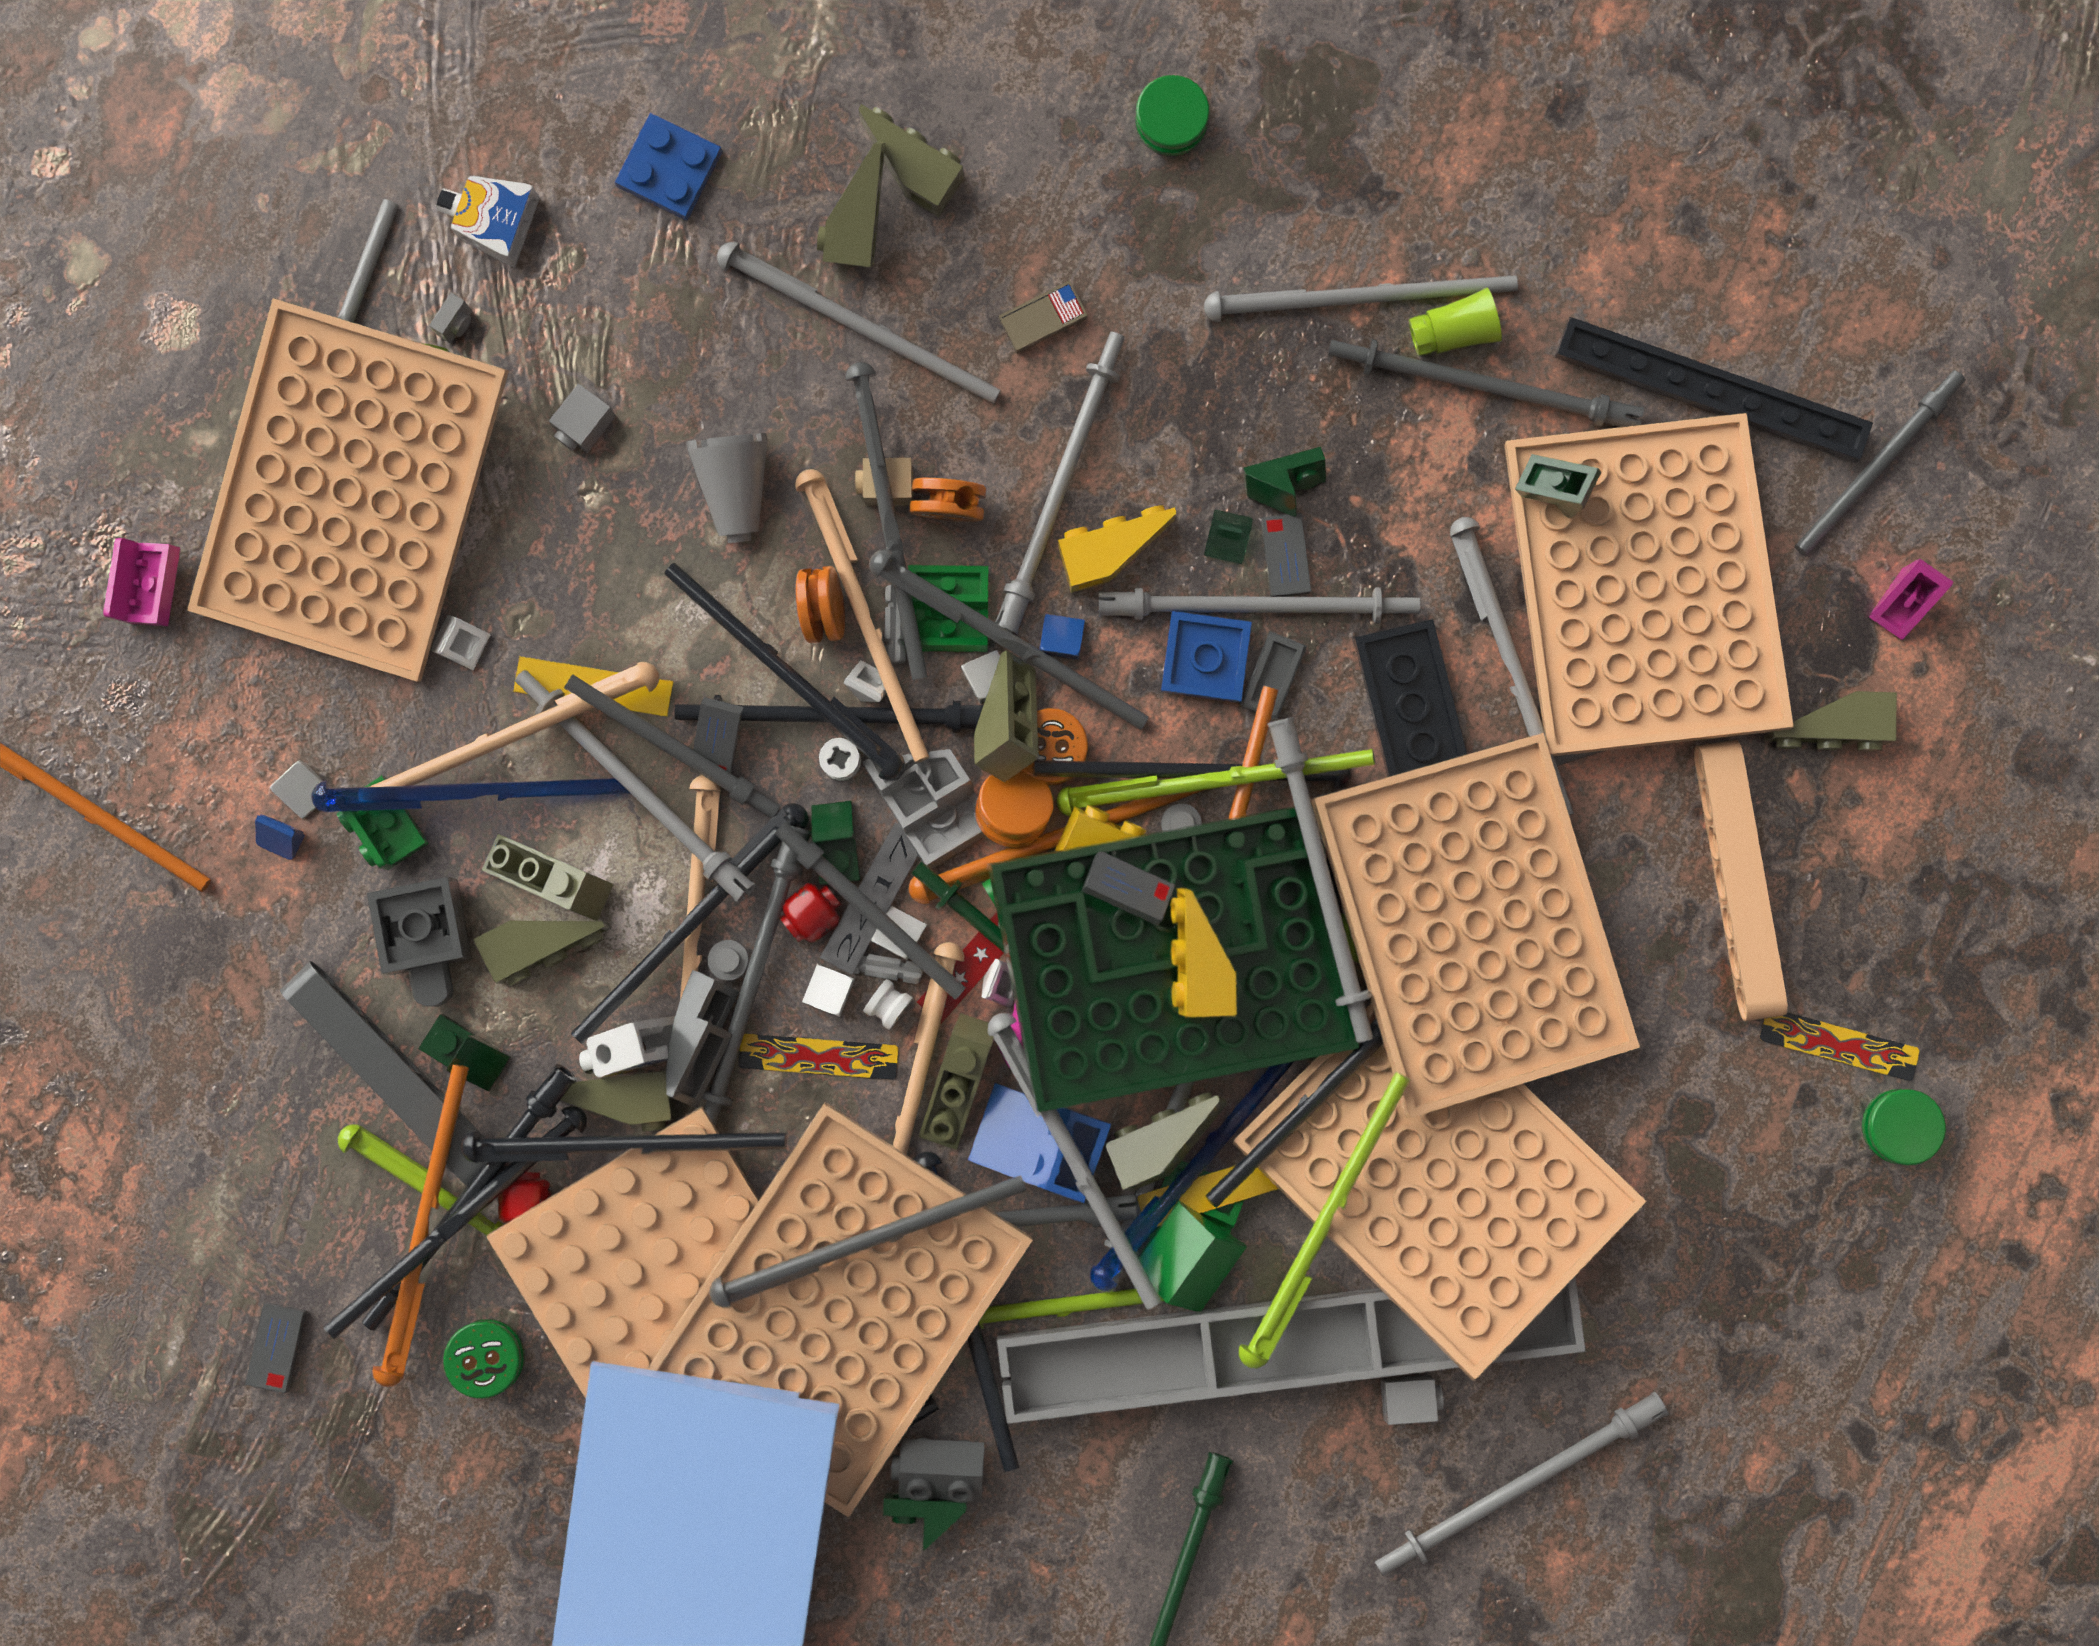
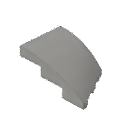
M950 749L931 751L928 753L929 758L919 763L914 762L912 754L902 755L905 761V770L902 776L894 781H885L879 778V773L882 769L871 759H866L862 763L916 853L930 869L935 868L986 837L976 821L975 806L978 797L974 792L970 778Z

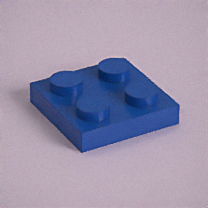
M650 113L615 180V184L618 188L688 221L723 151L720 146Z
M1172 611L1161 692L1241 703L1252 622Z

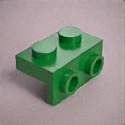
M381 775L360 790L384 781L387 778ZM358 791L348 798L341 796L335 800L341 810L337 813L338 819L349 833L355 831L363 843L358 847L359 851L371 867L377 865L380 869L390 870L429 844L397 793L366 806L361 803Z

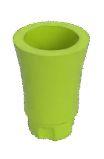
M1488 287L1464 299L1428 310L1426 314L1415 316L1408 320L1412 341L1418 356H1424L1435 351L1439 354L1476 344L1502 342L1497 309Z

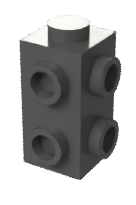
M902 1438L901 1455H893L891 1480L899 1481V1498H911L918 1501L926 1499L953 1500L959 1503L968 1501L982 1502L985 1443L968 1440L945 1441L930 1440L928 1438Z

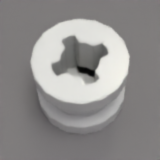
M831 739L820 750V766L832 779L838 781L849 780L859 771L861 766L860 753L856 746L848 739Z
M886 979L869 1000L863 1012L869 1016H877L882 1020V1025L890 1030L904 1013L913 997L908 993H899L894 989V983Z

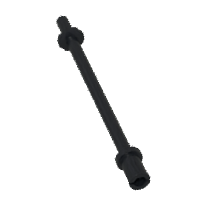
M721 695L714 696V700L723 702ZM953 701V705H948L945 709L910 708L916 724L945 725L948 729H952V733H961V729H976L984 705H961V701ZM675 704V720H698L700 704ZM738 705L743 707L741 721L829 723L812 706ZM847 707L863 723L899 724L893 708Z
M556 1064L537 1091H531L527 1095V1110L505 1138H526L540 1119L552 1118L557 1112L556 1105L570 1087L576 1083L577 1078L574 1077L575 1075L566 1067ZM486 1162L432 1232L493 1180L506 1162ZM438 1249L423 1262L421 1271L431 1260L434 1254L438 1251ZM401 1282L375 1303L362 1320L365 1327L372 1331L377 1329L395 1306Z

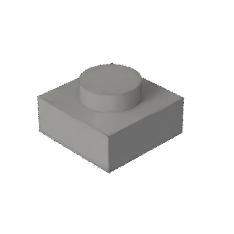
M451 292L429 326L437 336L451 344L456 336H462L469 327L472 310L463 299Z

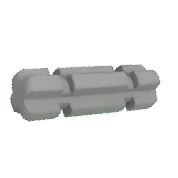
M888 585L885 588V602L888 604V607H885L884 636L887 645L884 646L891 663L901 664L906 661V646L903 645L905 641L894 585Z
M868 954V956H862L853 973L860 974V972H865L866 976L895 981L901 978L903 982L919 984L923 970L913 961L907 960L906 963H902L901 959Z

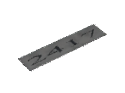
M897 822L894 823L858 888L885 914L918 856ZM849 904L820 958L852 975L877 928L855 907Z

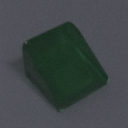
M1214 510L1204 556L1243 564L1253 519L1247 516Z

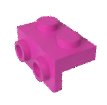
M116 538L103 610L104 617L135 625L168 627L180 547L170 544L138 543L125 538Z

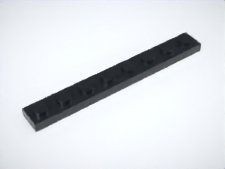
M1569 317L1555 354V358L1720 416L1746 413L1749 426L1855 463L1861 460L1873 425L1871 421L1573 317Z

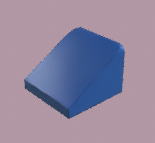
M1045 614L1039 650L1050 656L1079 660L1085 620Z
M262 814L258 815L255 820L257 845L288 860H293L305 837L304 832Z

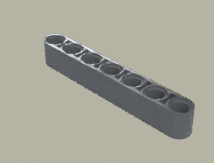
M309 961L280 989L281 994L432 1151L445 1095L324 970L314 962ZM459 1111L446 1166L468 1186L486 1162L473 1163L462 1155L461 1142L468 1133L478 1130Z

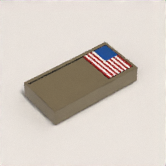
M1069 280L999 315V321L1016 354L1086 320L1088 315Z

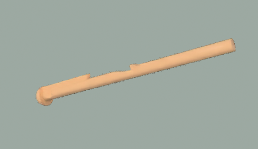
M814 469L804 470L796 478V491L806 492L914 762H922L929 758V754L882 641V631L880 627L875 630L872 623L868 604L851 564L857 563L853 547L824 476Z
M639 662L636 666L596 682L591 686L611 699L618 698L645 685L649 692H651L659 683V672L651 663ZM571 693L555 700L558 705L511 725L495 734L489 735V733H486L470 744L358 791L359 799L364 806L594 707Z
M700 775L691 782L689 787L690 790L697 791L693 832L715 852L721 789L719 785ZM693 853L691 856L687 915L704 898L706 880L709 881L703 875V863ZM702 923L685 939L680 1000L692 970L699 972L702 955H697V943Z
M952 942L940 944L933 953L936 955L935 960L950 974H953L956 960L964 962L962 949ZM931 977L914 1043L918 1044L901 1115L897 1116L895 1124L896 1135L893 1147L906 1155L948 994Z

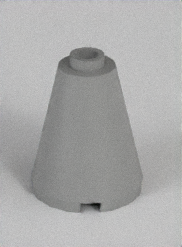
M766 433L756 434L757 442H753V434L708 438L707 440H701L702 448H697L696 440L686 441L687 451L718 536L727 535V543L751 541V533L759 532L768 442Z

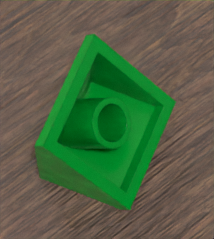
M1178 1201L1141 1252L1138 1259L1155 1291L1167 1304L1198 1312L1202 1311L1246 1250L1247 1245L1181 1201Z

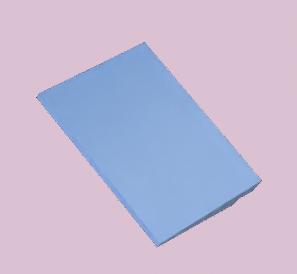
M592 1361L552 1646H804L839 1404L799 1398L800 1392Z

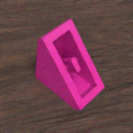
M1919 558L1901 569L1871 612L1869 618L1903 640L1952 586L1953 581Z

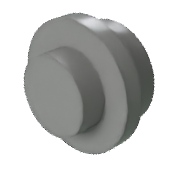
M1183 803L1169 807L1161 820L1162 831L1202 824L1198 811L1194 807Z
M733 940L718 942L711 948L708 955L710 971L722 980L738 979L745 973L749 964V956L743 945Z

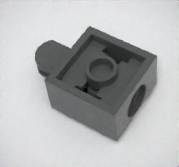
M443 877L367 893L381 974L396 975L409 972L413 998L418 1004L430 1007H439L446 1004L452 998L454 991L449 964L473 959L458 880Z

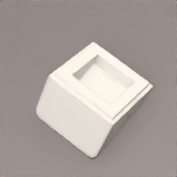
M448 615L431 647V651L468 669L474 670L491 634L457 617Z
M997 650L961 666L980 704L986 700L1000 658Z
M300 760L294 763L270 786L273 793L303 820L333 793L308 764Z
M893 906L886 913L916 942L919 941L927 924ZM876 930L871 939L872 942L906 960L909 959L880 930Z
M817 964L802 1002L840 1017L855 979Z

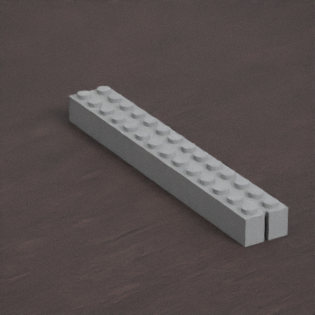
M1575 1276L1492 1363L1586 1352ZM1380 1288L1302 1297L1266 1365L1257 1369L1249 1368L1241 1362L1238 1353L1240 1344L1249 1346L1272 1301L1203 1309L1198 1312L1187 1311L1002 1334L997 1337L1001 1377H1010L1011 1374L1010 1380H1003L1007 1424L1458 1368L1459 1366Z

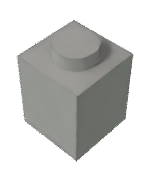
M578 383L549 422L557 431L553 437L571 451L578 446L588 453L616 415L610 406Z
M1430 1375L1380 1378L1383 1420L1388 1425L1438 1421L1437 1410H1443L1444 1408L1443 1392L1441 1385H1435V1379Z

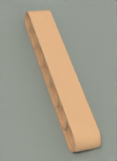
M1738 740L1699 745L1695 747L1694 751L1695 767L1739 1013L1743 1021L1783 1016L1787 1014V996L1742 747Z

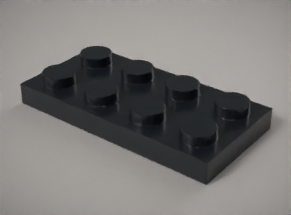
M1426 620L1355 637L1353 641L1387 777L1467 755L1434 620Z

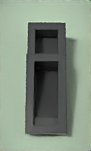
M692 970L685 986L673 1023L666 1070V1095L697 1108L732 1037V1033L722 1029L739 991L695 970Z

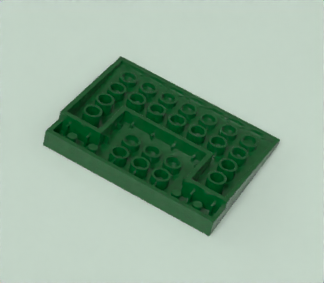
M1295 806L987 864L1038 1113L1359 1048L1347 1004L1336 1005L1335 1000L1344 996V991ZM1099 851L1175 885L1163 919L1158 925L1082 891L1094 858ZM1179 888L1192 890L1236 973V1016L1186 1017L1178 1013V1007L1173 1006L1172 984L1173 982H1178V965H1173L1171 945L1173 940H1178V924L1172 922L1171 901L1172 898H1177V889Z

